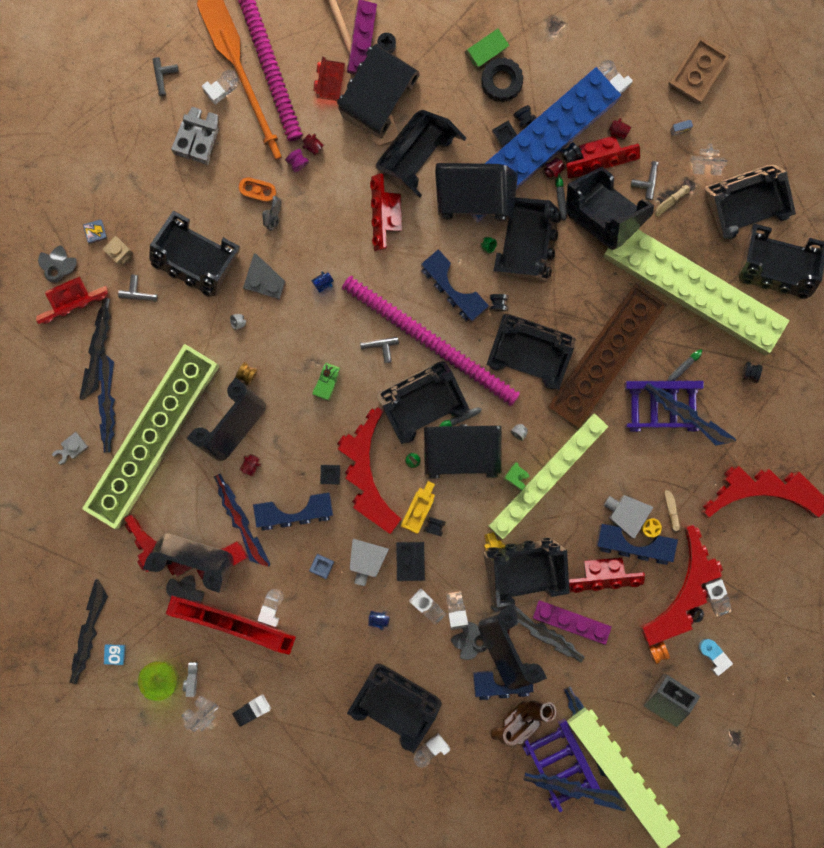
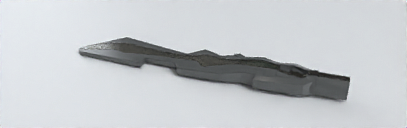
M515 604L513 605L518 617L516 626L520 623L530 630V635L546 644L554 646V650L567 657H572L580 663L583 661L585 656L575 650L573 644L567 642L563 635L556 634L555 630H548L544 623L535 624ZM492 605L491 609L496 612L506 606L497 608L495 605Z

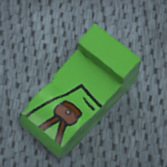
M325 363L316 387L313 390V396L330 401L340 367Z

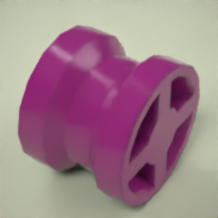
M300 149L293 151L285 159L287 164H291L293 172H298L309 163V160L303 157Z

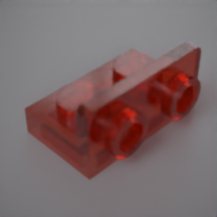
M322 56L321 62L317 63L316 73H319V78L314 81L313 87L317 98L338 101L341 94L345 63L326 60V57Z

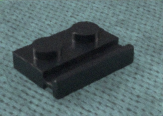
M396 542L397 581H425L424 542Z

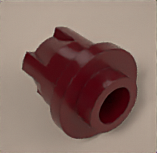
M621 118L618 121L614 119L609 128L611 130L610 135H615L625 140L631 126L622 122Z
M315 133L313 135L308 134L302 140L304 144L302 148H306L313 155H316L324 146L315 137Z
M555 157L549 163L543 165V172L549 179H557L558 175L566 167L561 159Z
M253 454L245 455L243 457L245 460L239 470L253 477L258 466L262 465L259 462L260 458Z

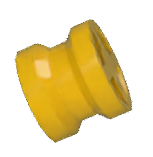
M654 518L646 519L641 527L642 534L651 538L658 536L662 530L661 523Z

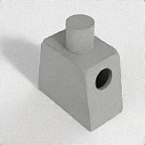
M625 495L619 501L609 496L603 505L612 511L608 519L617 527H620L631 539L636 537L653 509L652 506Z
M353 539L350 570L357 572L354 583L365 586L368 575L376 577L389 549Z

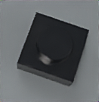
M509 120L492 129V133L501 148L517 136Z
M321 465L320 484L340 485V465Z

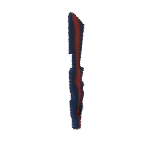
M221 473L215 475L214 479L218 486V495L222 498V506L227 510L226 514L232 517V527L239 528L249 561L267 567L270 566V562L258 537L253 538L248 528L250 522L242 508L236 503L234 499L236 498L229 485L224 482Z

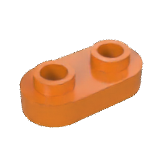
M247 177L239 183L240 193L247 198L268 203L273 201V196L277 194L274 185L269 182ZM247 186H252L251 191H246ZM266 190L271 192L269 196L264 195Z

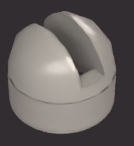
M234 314L230 316V323L234 330L241 329L246 325L244 315Z
M517 424L511 430V434L521 441L524 440L528 433V429L523 424Z

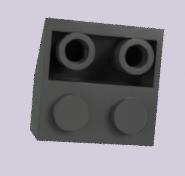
M664 673L645 702L644 707L675 727H678L691 713L701 696Z

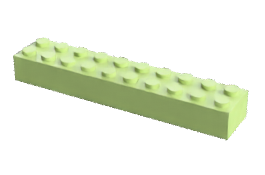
M639 229L619 248L615 250L608 248L602 257L765 356L772 351L790 321Z
M186 344L183 345L82 509L110 527L120 529L125 520L124 518L128 516L220 367L217 363Z

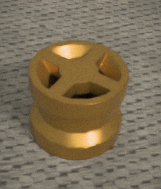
M244 362L235 377L238 380L244 381L249 386L255 378L258 369L250 368Z

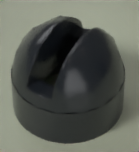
M699 607L690 609L688 612L695 623L701 622L704 618V611ZM698 610H699V611H700V614H699V616L697 617V619L695 620L694 617H695V615L697 614V612H698Z

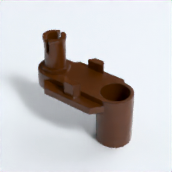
M522 701L514 710L508 712V715L503 719V726L501 728L494 727V730H491V737L494 740H499L504 745H521L541 726V721L551 722L555 718L556 708L550 702Z

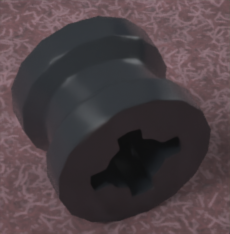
M382 33L378 37L377 44L393 53L396 49V38L391 33Z
M529 105L522 107L513 114L514 118L518 119L520 128L528 126L537 118L531 113Z
M574 142L569 144L568 148L560 150V154L566 164L583 158L580 149Z
M491 294L489 311H508L506 304L509 295Z
M747 361L742 372V380L749 379L757 384L761 377L763 366L760 364L752 365L751 362Z
M428 517V525L424 528V532L442 536V527L445 526L446 522Z

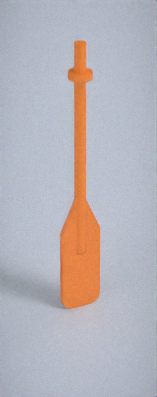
M198 0L197 7L216 50L234 65L264 133V145H269L275 160L281 159L282 155L276 144L278 137L276 134L272 135L241 65V40L224 0Z

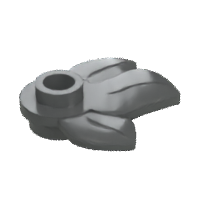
M273 196L271 209L265 210L262 213L263 225L268 230H273L279 224L278 214L282 201L281 198Z
M59 245L50 255L41 252L38 263L44 270L46 279L56 283L64 275L74 271L77 259L67 258L65 249ZM57 270L58 274L52 276V271Z
M192 575L184 577L179 583L170 578L166 585V592L170 599L173 595L201 602L204 597L203 591L195 590L196 584Z
M468 622V627L462 628L463 633H459L451 638L452 644L462 650L460 658L464 660H471L478 653L488 649L478 625L472 622ZM481 640L483 645L477 646L476 641Z

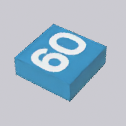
M105 644L104 664L124 665L125 645Z

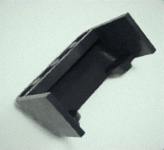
M420 110L413 115L376 163V168L405 192L421 198L422 194L416 189L419 178L415 175L437 146H449L454 137L463 141L467 138L448 118Z

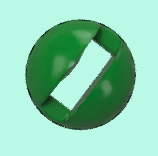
M484 237L483 243H480L481 248L487 253H492L497 246V240L492 237Z
M410 453L406 456L405 462L408 467L416 468L420 465L421 459L418 454ZM410 456L417 461L416 464L409 459Z

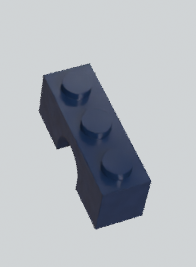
M493 671L473 672L475 697H479V700H489L491 696L498 695L499 698H510V694L526 697L530 696L529 693L534 692L533 684L512 690L507 688L506 685L495 683Z

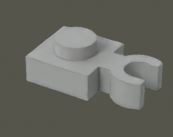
M75 432L61 443L63 449L54 451L52 456L56 457L58 454H61L63 458L58 463L62 465L66 463L69 455L72 459L76 458L88 448V445Z
M196 662L188 664V677L183 682V692H186V697L196 696L198 663Z

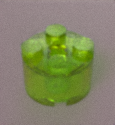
M162 660L151 662L139 673V690L147 699L153 701L167 699L178 688L180 681L179 673L169 662ZM157 675L159 678H163V682L160 683V686L158 683H155Z

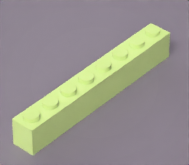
M595 413L591 415L488 527L503 540L608 426Z
M584 707L568 719L567 723L660 848H666L681 837L677 832L680 828L673 819L671 821L668 820L666 817L668 812L662 804L657 805L654 801L657 797L650 788L646 790L643 786L645 781L638 772L634 774L631 769L633 764L627 757L623 758L620 755L621 748L615 741L611 742L607 736L610 733L604 725L601 727L596 722L598 717L593 710L588 711Z

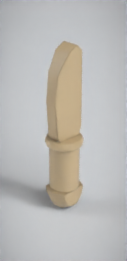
M688 185L682 186L675 194H672L671 197L663 201L657 207L655 215L660 216L674 205L675 202L677 203L680 198L689 193L690 187Z
M665 490L672 530L678 533L681 530L677 515L676 501L673 494L669 490Z

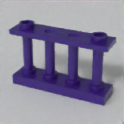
M626 381L624 383V390H629V394H631L632 423L625 424V428H630V432H641V428H687V432L699 431L692 422L678 423V416L672 415L671 411L670 423H658V402L655 401L654 396L650 392L648 394H650L651 423H639V394L641 390H645L644 386L657 395L659 394L647 385V382L657 388L667 390L668 393L674 396L673 399L676 401L679 390H687V394H689V407L697 411L696 393H698V390L704 389V381ZM670 402V408L677 411V407ZM689 414V420L694 421L701 428L704 427V424L697 423V420Z
M565 719L558 722L560 727L557 728V731L531 744L528 739L524 741L525 744L522 747L527 756H532L540 774L544 773L543 768L568 755H574L577 760L574 763L575 766L556 776L561 779L564 777L567 779L578 772L579 774L583 773L586 778L583 781L584 783L581 784L583 788L600 789ZM560 737L562 739L566 738L568 745H566L565 749L538 761L534 753L535 750ZM556 778L551 780L543 779L544 782L552 784H557L560 782ZM577 786L569 790V792L572 793L574 791H579L583 793L587 790H583ZM552 789L549 791L551 797L548 799L553 809L557 808L559 812H562L560 804L573 797L564 794L556 797Z

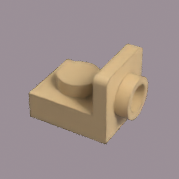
M117 236L103 248L119 266L126 264L131 259V254L133 253Z

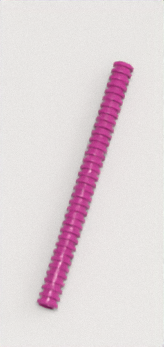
M239 0L240 8L243 10L242 14L245 16V21H247L248 31L251 32L250 36L253 37L254 48H257L258 59H261L259 62L262 64L261 68L264 70V75H266L267 85L270 86L271 96L274 97L273 102L276 103L275 107L278 108L279 119H282L283 130H286L287 141H296L303 136V133L300 132L301 127H298L297 116H294L293 105H290L291 100L288 99V91L284 88L286 85L283 83L284 79L281 77V72H279L278 62L275 61L274 51L271 50L270 40L267 39L266 29L263 28L264 23H262L260 12H258L257 3L254 0Z
M349 276L342 286L343 291L347 290V293H351L353 298L357 297L358 301L361 300L362 304H367L366 307H371V310H375L376 314L380 313L382 318L385 317L386 321L390 320L392 325H396V328L400 327L401 331H406L405 334H410L411 338H416L415 341H420V344H424L425 348L429 347L431 352L434 351L435 355L439 354L441 359H445V362L449 361V364H453L455 369L459 368V371H463L465 376L469 375L470 379H475L474 382H479L480 386L483 385L484 389H489V392H493L494 396L498 395L499 399L502 398L504 400V403L508 402V405L511 406L519 397V391L515 392L514 388H509L510 385H505L504 381H499L500 378L496 379L494 374H490V371L486 372L484 367H480V364L476 365L475 361L472 362L470 360V357L466 358L465 354L462 355L460 350L456 351L455 347H450L451 344H446V341H442L441 337L437 338L435 333L432 334L431 330L427 331V328L425 326L422 327L421 323L417 324V321H413L411 316L407 317V314H403L401 309L397 310L396 306L393 307L392 303H387V300H383L382 296L378 297V294L373 293L372 289L368 290L367 286L364 287L362 282L358 283V280H354L353 276Z

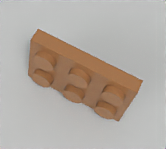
M698 36L668 85L701 104L731 55L703 37Z

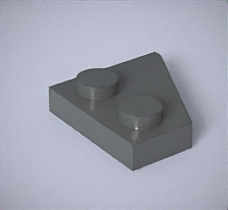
M254 253L243 289L280 300L285 280Z

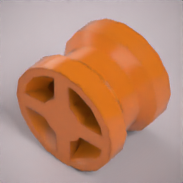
M663 641L659 642L656 646L651 645L648 647L655 665L659 664L663 659H670Z

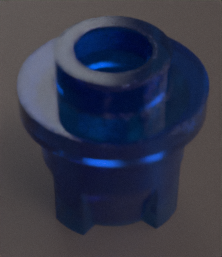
M321 271L319 276L311 280L319 293L328 287H333L331 283L334 280L329 272L324 273Z
M371 611L368 626L377 627L380 630L388 627L390 616L387 615V611Z

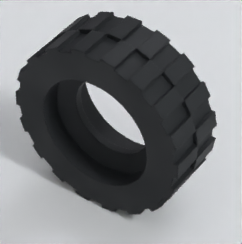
M505 57L490 61L482 73L481 85L484 93L490 99L492 98L497 102L512 100V98H515L520 93L524 79L522 69L519 68V65L514 60ZM499 71H506L511 76L512 82L505 89L497 88L493 83V77Z

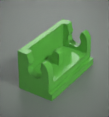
M497 28L468 48L465 53L475 67H480L510 45Z
M515 462L503 480L517 490L522 491L525 485L519 480H522V477L524 479L529 478V474Z

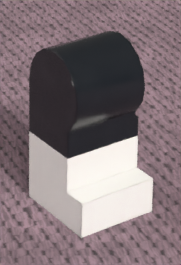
M261 694L233 712L232 715L239 727L269 712L271 707L264 695Z

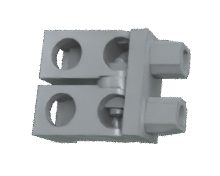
M191 107L188 115L184 114L171 150L174 155L187 159L191 157L193 161L208 165L219 131L217 126L219 117L217 114L208 112L206 121L200 119L202 111Z

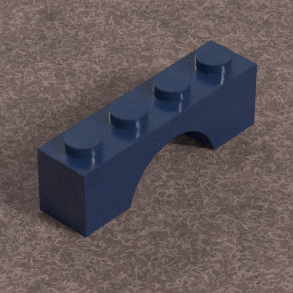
M438 249L421 264V272L427 279L431 278L435 282L433 286L439 293L444 292L448 297L446 299L453 308L456 306L460 310V317L465 322L469 321L472 323L489 308V305L477 292L463 294L451 287L447 277L451 263Z
M330 493L311 495L307 506L295 514H286L280 511L274 502L253 505L256 528L261 527L262 531L271 530L273 525L279 524L281 528L290 527L292 522L298 521L300 525L309 524L311 519L317 518L319 522L328 521L330 516H334Z
M600 524L595 546L600 547L599 551L611 553V550L619 551L618 555L630 557V554L638 555L637 559L649 561V558L657 559L656 563L668 565V562H674L678 539L656 536L648 545L636 547L625 540L620 527Z

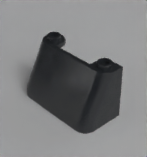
M436 164L438 215L442 219L453 220V217H456L457 214L490 215L495 217L494 220L501 222L506 221V219H513L518 179L517 172L503 164Z
M767 165L711 184L705 188L720 235L724 239L735 238L736 234L740 232L739 228L770 217L784 221L796 214L787 171L777 165Z
M600 167L568 183L565 207L568 216L609 249L615 250L622 246L653 215L654 205L646 199H642L636 206L613 188L614 176L612 173Z
M504 314L486 365L495 371L505 369L506 366L542 378L544 386L548 389L559 390L571 359L576 339L572 335L511 314Z
M444 361L435 363L383 389L377 394V398L401 444L412 442L417 434L416 430L449 413L451 416L461 417L470 410L452 370Z
M236 377L227 388L228 396L235 403L213 431L209 432L203 427H198L186 438L217 461H224L231 455L266 410V404L263 399Z
M502 426L424 427L425 475H429V479H439L440 475L486 474V478L498 477V474L502 473Z
M167 533L159 538L149 553L143 569L159 572L167 564L172 565L173 562L205 571L203 576L204 586L209 590L220 593L225 591L234 559L231 553L225 550Z
M508 605L483 617L479 621L478 628L507 688L515 690L543 681L547 677L540 665L535 663L528 664L527 662L522 664L507 632L508 629L516 625L518 620L513 605Z
M376 664L347 714L357 721H363L367 716L399 734V742L402 748L415 753L435 721L442 702L434 694L382 664Z

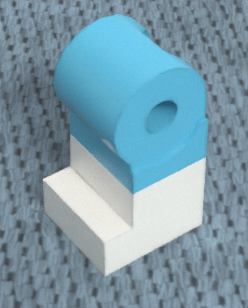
M710 639L701 640L698 649L702 655L707 656L714 664L711 670L716 676H719L733 665L716 642Z

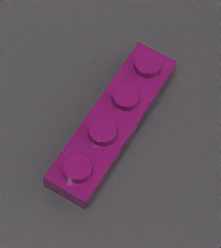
M358 0L347 73L356 75L358 65L364 62L367 57L366 54L372 41L377 8L376 3Z
M540 600L532 617L536 621L602 645H606L612 626Z

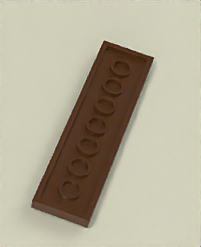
M635 283L550 402L548 408L579 429L667 304Z

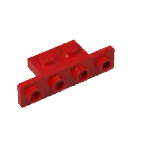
M615 135L579 145L583 158L566 164L568 179L579 177L600 167L606 169L641 158L640 145L634 144L620 148Z
M382 173L372 176L370 181L372 192V244L374 251L377 252L387 248L386 231H402L401 193L384 192V174Z
M79 276L47 290L45 295L53 309L37 315L36 322L37 324H47L58 315L65 316L69 314L74 308H84L90 301L102 300L108 294V289L106 286H103L88 293Z
M622 557L584 561L586 578L569 579V591L580 593L587 590L600 591L608 588L639 587L644 585L645 573L625 574Z

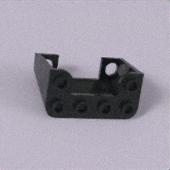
M375 44L369 47L366 59L358 65L355 77L349 80L347 90L339 97L337 104L343 119L382 139L391 125L389 119L391 112L406 87L407 90H412L420 73L386 49Z
M515 197L513 219H508L503 255L496 253L495 273L543 282L551 278L552 268L550 266L551 260L555 257V249L553 248L554 242L558 239L557 224L561 221V212L550 200Z
M172 211L150 244L149 260L151 265L158 270L161 269L167 272L172 278L184 281L187 286L197 288L206 296H215L240 251V246L224 237L221 245L189 229L190 219Z
M754 223L750 229L739 279L744 284L760 286L763 289L779 291L782 294H791L801 299L811 297L822 282L824 241L809 238L804 247L768 238L772 228ZM760 230V231H763V232H765V233L759 234V233H756V231ZM811 245H818L820 248H813Z
M545 537L535 542L531 540L524 541L523 544L518 545L507 544L502 548L490 547L483 553L492 603L497 608L514 605L515 600L512 597L545 591L551 597L570 594L567 549L551 537Z

